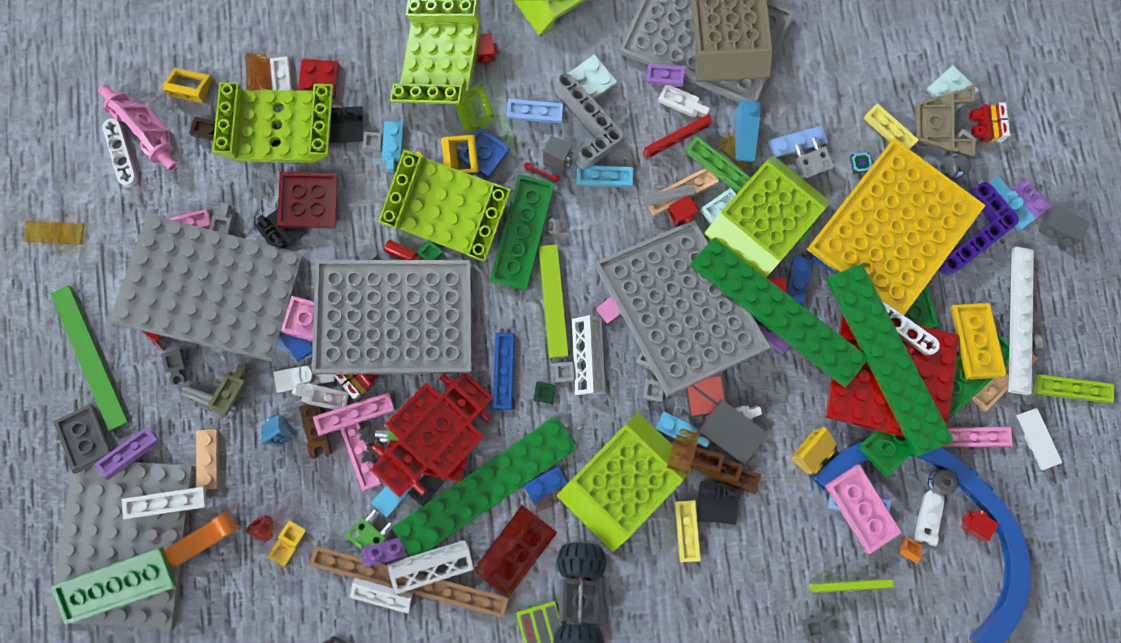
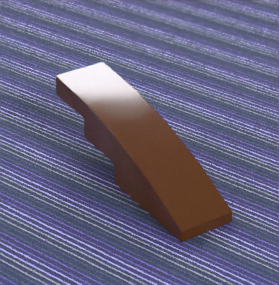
M689 444L686 445L681 461L683 464L732 487L753 494L757 493L761 474L742 469V464L725 460V455Z

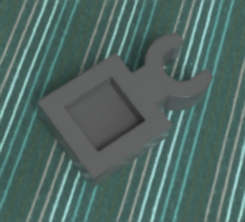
M183 349L162 353L161 358L165 373L171 372L170 384H177V376L180 377L181 383L187 382L186 375L182 373V369L187 368Z
M831 615L825 621H823L822 616L801 620L806 641L828 637L827 630L838 632L840 627H831V621L836 620L837 617Z

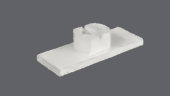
M312 364L274 372L277 393L293 390V386L304 388L305 384L320 385L335 382L333 374L313 375Z
M1038 408L1016 415L1025 434L1024 438L1028 442L1029 449H1032L1040 469L1045 470L1062 463Z

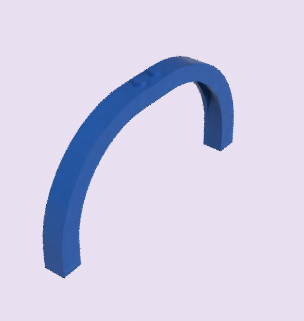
M864 441L846 447L833 455L810 478L824 492H828L826 484L855 465L868 460L857 448ZM939 447L916 458L935 466L939 470L944 469L953 472L957 478L958 487L982 511L989 514L991 520L998 523L995 531L999 538L1004 558V579L999 599L991 614L968 639L972 643H1005L1018 625L1029 596L1030 561L1025 539L1014 516L1002 500L993 492L992 486L983 482L973 468L965 465L949 451Z

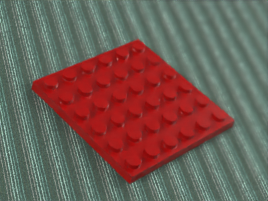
M842 313L839 335L861 351ZM891 319L896 328L901 327V321ZM919 326L938 340L939 349L933 355H925L903 339L901 340L948 428L959 335ZM913 329L908 330V337L917 339V332ZM922 336V338L917 343L920 344L921 342H923L922 340L925 337ZM929 342L928 344L925 343L927 345V350L932 348L931 342ZM867 361L845 388L831 378L825 418L905 437Z

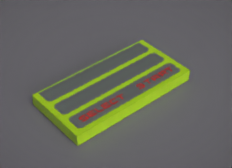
M555 601L516 612L524 643H553L554 635L558 627L561 626V622L558 621L559 614Z

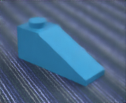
M741 100L735 110L736 160L755 161L760 124V102Z
M280 415L269 417L265 420L266 423L261 426V441L264 444L280 447L295 437L284 417Z

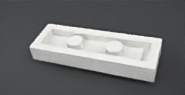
M354 578L350 594V598L404 613H409L413 596L412 593L405 591L395 594L393 588Z

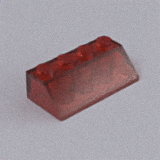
M521 505L473 570L485 582L510 597L557 534V531L525 506Z

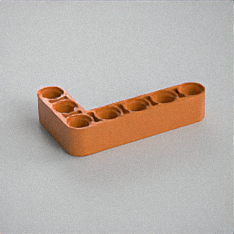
M231 510L220 514L205 526L165 549L171 569H174L240 528Z

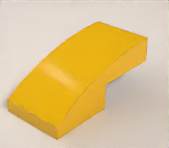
M288 521L267 557L285 568L303 539L306 530Z

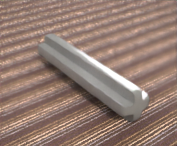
M693 184L644 195L641 196L640 202L645 207L684 198L688 195L692 196L695 194V187Z
M184 386L181 391V395L208 405L213 397L189 386ZM233 404L228 414L235 415L238 406Z

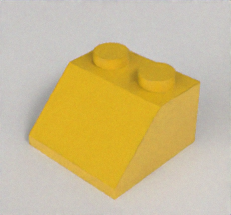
M825 427L814 429L790 457V460L806 474H813V472L816 474L823 467V464H821L825 458L829 459L834 454L835 449L833 448L837 443Z

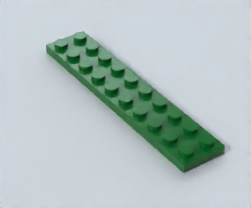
M715 238L691 262V268L844 388L867 361L863 352Z
M863 264L827 277L826 282L861 351L865 354L867 363L915 458L953 442L954 440Z
M997 332L1006 367L1009 364L1010 343ZM961 354L956 357L949 419L993 379L966 380ZM877 430L857 447L885 477H888L913 454L905 437Z
M554 416L463 478L461 482H457L394 525L392 529L397 537L400 538L410 557L427 552L575 451L578 447L557 416Z

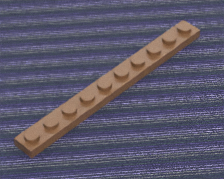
M317 545L314 547L309 566L393 588L387 564L381 563L368 567L362 564V557ZM417 573L416 578L421 580L426 578L427 575ZM405 576L396 578L397 587L405 585L409 578ZM443 579L405 591L504 618L509 599L506 596Z

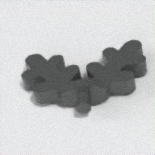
M367 427L356 430V433L360 436V441L367 440L365 442L366 445L379 443L378 438L375 437V431L369 433ZM368 446L366 448L367 451L361 453L364 456L360 460L361 463L368 462L370 464L373 462V458H379V455L371 449L372 446Z

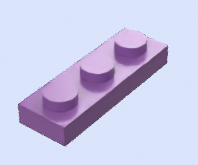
M145 427L94 465L108 481L159 444V441Z

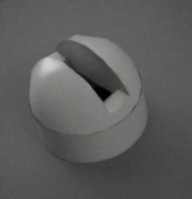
M550 219L548 232L550 234L561 233L563 223L558 219Z

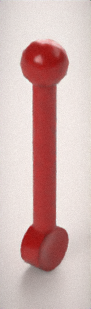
M529 162L524 164V169L527 171H535L551 178L554 182L560 180L558 175L553 176L531 166Z

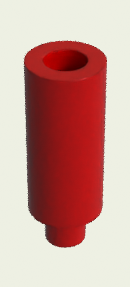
M390 239L384 247V252L400 260H422V258L417 256V252Z

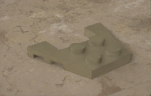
M975 85L917 103L915 106L916 138L919 139L917 142L954 153L964 154L968 157H974L975 139H955L954 104H973L975 102Z

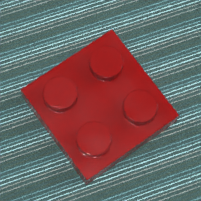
M302 58L297 91H313L314 84H333L332 98H335L339 62Z

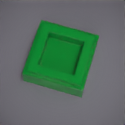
M430 240L417 252V255L423 260H438L444 254Z

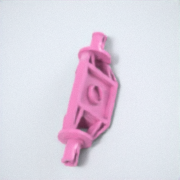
M108 84L102 85L98 92L106 99L103 105L104 109L117 122L124 121L131 128L132 132L141 140V150L149 156V160L152 163L162 162L168 171L175 170L179 164L170 155L173 146L170 144V130L146 104L129 100L124 92L114 93Z

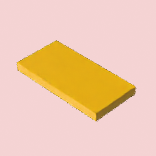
M990 303L952 305L950 308L955 331L959 335L958 345L966 380L1004 378L1007 376Z

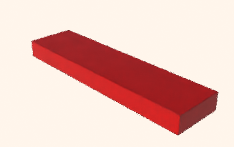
M708 114L644 147L643 156L645 159H649L703 131L710 126L712 118Z

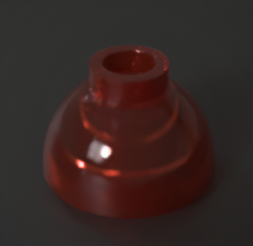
M264 515L255 519L247 527L246 533L253 539L262 540V542L269 541L273 537L274 522L272 517Z

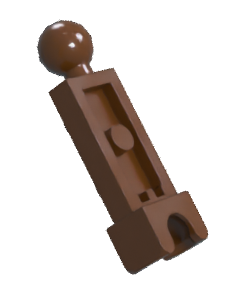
M307 403L299 406L311 459L318 458V449L321 447L325 454L331 455L332 448L328 434L319 436L313 420L314 416L322 414L321 407Z

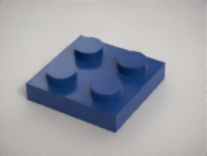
M479 127L474 134L479 173L489 179L510 151V147ZM467 143L458 155V158L471 167Z

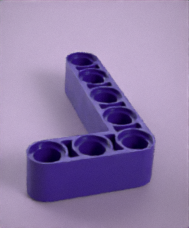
M988 182L980 183L970 191V194L985 204L981 212L990 223L948 255L939 267V271L943 275H951L961 269L1018 224V215ZM976 240L980 242L981 247L977 245ZM962 251L966 253L967 258L962 255ZM947 262L952 264L953 269L948 266Z

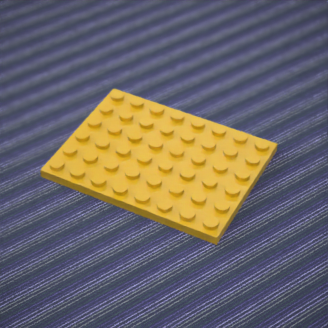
M893 138L807 250L837 273L863 264L881 301L904 316L985 207V204Z

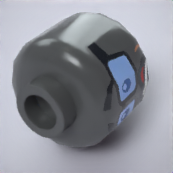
M960 153L945 156L940 165L941 173L949 179L964 177L970 170L969 159Z
M941 469L933 471L929 475L927 485L933 493L949 495L956 490L958 481L953 472Z

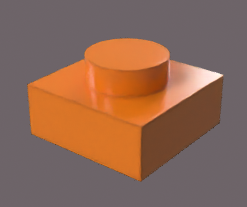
M904 536L900 543L899 553L905 558L918 563L922 559L923 545Z

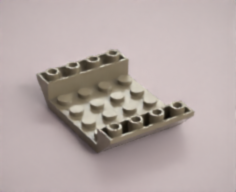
M691 0L697 55L695 62L696 82L770 77L772 44L767 0Z

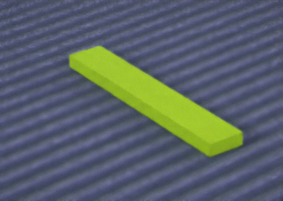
M539 246L549 359L568 357L558 246Z

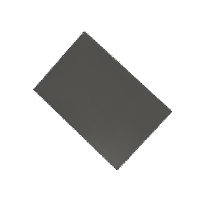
M722 399L698 429L699 432L743 464L748 462L768 435L766 431Z
M89 404L53 421L72 473L76 474L93 466L111 452L94 405Z

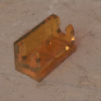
M246 53L247 90H272L270 58H266V54Z
M680 429L679 433L682 435H676L667 468L688 474L700 432Z

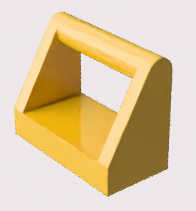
M174 68L165 80L162 89L169 97L204 104L212 76ZM179 76L202 81L197 89L176 85Z
M475 135L441 138L444 165L467 174L479 173ZM468 141L471 169L459 170L456 143Z

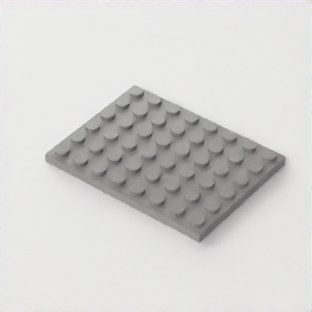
M642 0L619 50L620 54L647 65L685 66L684 80L738 102H741V100L757 102L766 78L696 82L695 62L697 55L691 0ZM767 1L772 44V66L794 11Z
M147 213L109 322L272 362L303 254Z
M695 220L594 263L597 272L667 397L771 348L752 315L690 267L691 262L708 245Z
M315 260L313 375L471 373L470 260Z
M132 462L108 481L95 465L76 474L71 471L55 584L162 546L165 550L185 538L188 510L123 519L122 499L191 489L194 466ZM182 564L172 569L177 582V586L72 623L174 629ZM53 594L49 622L64 623Z

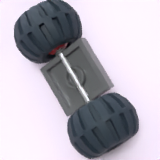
M566 543L560 548L556 560L560 574L568 578L560 579L558 621L575 624L559 626L554 635L553 643H604L603 634L599 627L584 624H599L600 582L585 580L598 579L602 576L607 562L602 547L597 544Z

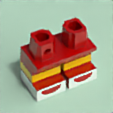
M1006 102L989 106L983 104L980 108L972 109L969 112V120L978 121V126L971 128V135L974 138H980V142H1003L1010 136L1009 122L1006 120L1008 118Z
M333 374V376L343 385L351 397L358 401L374 386L373 382L378 378L379 374Z

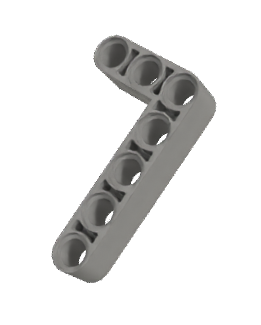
M563 73L558 78L555 92L595 137L581 147L576 157L577 166L582 169H588L618 147L623 138V132L571 74Z

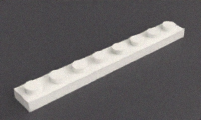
M1014 247L1011 259L1008 392L1029 395L1032 390L1034 250Z

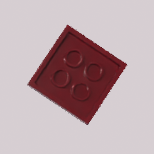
M280 172L278 228L336 229L338 174Z

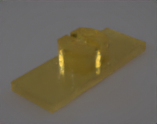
M26 221L23 241L82 245L84 224Z

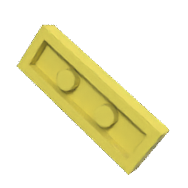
M878 103L863 117L889 142L895 138L910 149L919 140Z
M695 500L676 501L675 514L679 561H701Z

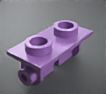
M400 538L362 548L364 554L362 564L368 567L406 556Z

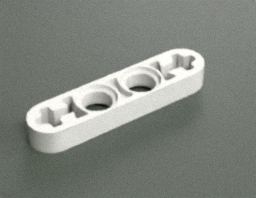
M108 119L103 123V132L117 180L127 188L133 187L137 184L138 177L124 129L115 119ZM112 125L116 126L114 127V132L117 135H114V133L110 130L112 129ZM116 141H122V146L120 148H113V145ZM122 157H126V164L123 166H119V159ZM126 173H127L129 176H131V177H129V179H128L129 181H128V182L125 181V179L127 178Z
M882 302L887 313L892 314L890 318H898L901 321V327L896 328L901 339L925 355H933L938 351L939 342L935 337L888 304ZM908 330H915L918 334L917 339L909 338L907 335ZM922 336L925 337L922 340L923 342H921L920 344L917 343L922 338ZM929 342H931L932 348L927 350V345L925 343L928 344Z

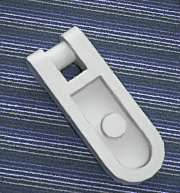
M927 490L923 494L914 536L915 541L920 543L923 541L928 542V545L931 546L937 545L944 507L943 495L933 493L931 490ZM925 528L930 529L929 534H925Z

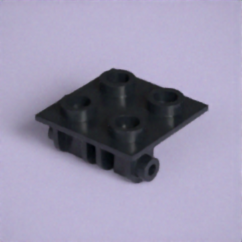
M363 106L332 107L329 143L363 142Z
M278 209L266 217L260 215L257 218L258 222L255 224V227L271 246L285 249L307 233L305 228H278Z
M700 481L697 521L737 525L738 499L741 498V491L725 483Z

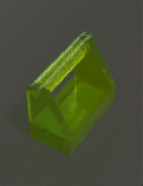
M483 84L470 88V95L461 104H455L465 131L476 132L479 127L484 128L495 119ZM477 94L480 96L487 115L479 119L472 98Z

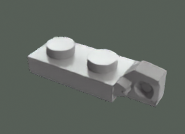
M221 203L219 212L212 216L209 230L230 235L234 216L231 214L232 206L227 203Z

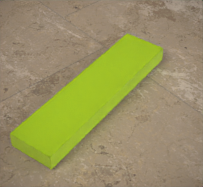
M1037 374L1035 375L1034 394L1111 404L1114 403L1115 384Z
M883 578L808 583L811 592L818 593L893 588L894 581L893 579Z

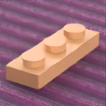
M217 429L196 431V488L206 487V490L219 489V430Z

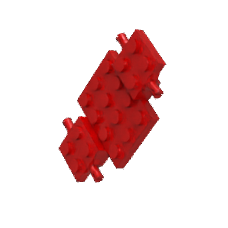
M444 372L439 378L447 385L442 395L426 382L385 423L384 426L398 438L395 444L386 450L378 442L371 447L380 457L370 471L399 498L412 487L421 495L424 494L427 488L419 480L428 467L444 481L484 437L470 422L478 416L487 424L492 420L493 417L485 409L493 397L468 373H462L459 378L452 380Z

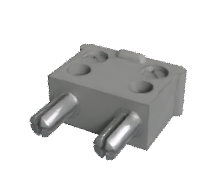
M817 137L811 139L815 151L804 155L800 143L794 146L798 158L794 160L800 172V177L803 180L835 166L831 161L827 148H821Z

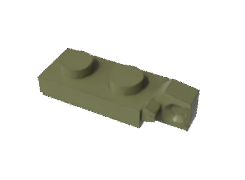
M239 364L234 373L230 372L225 375L207 405L208 410L225 417L228 415L245 386L247 380L245 375L248 371L246 366Z

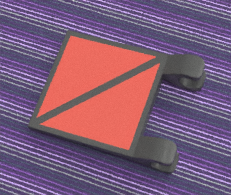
M722 372L685 389L690 418L709 415L721 399L727 403Z

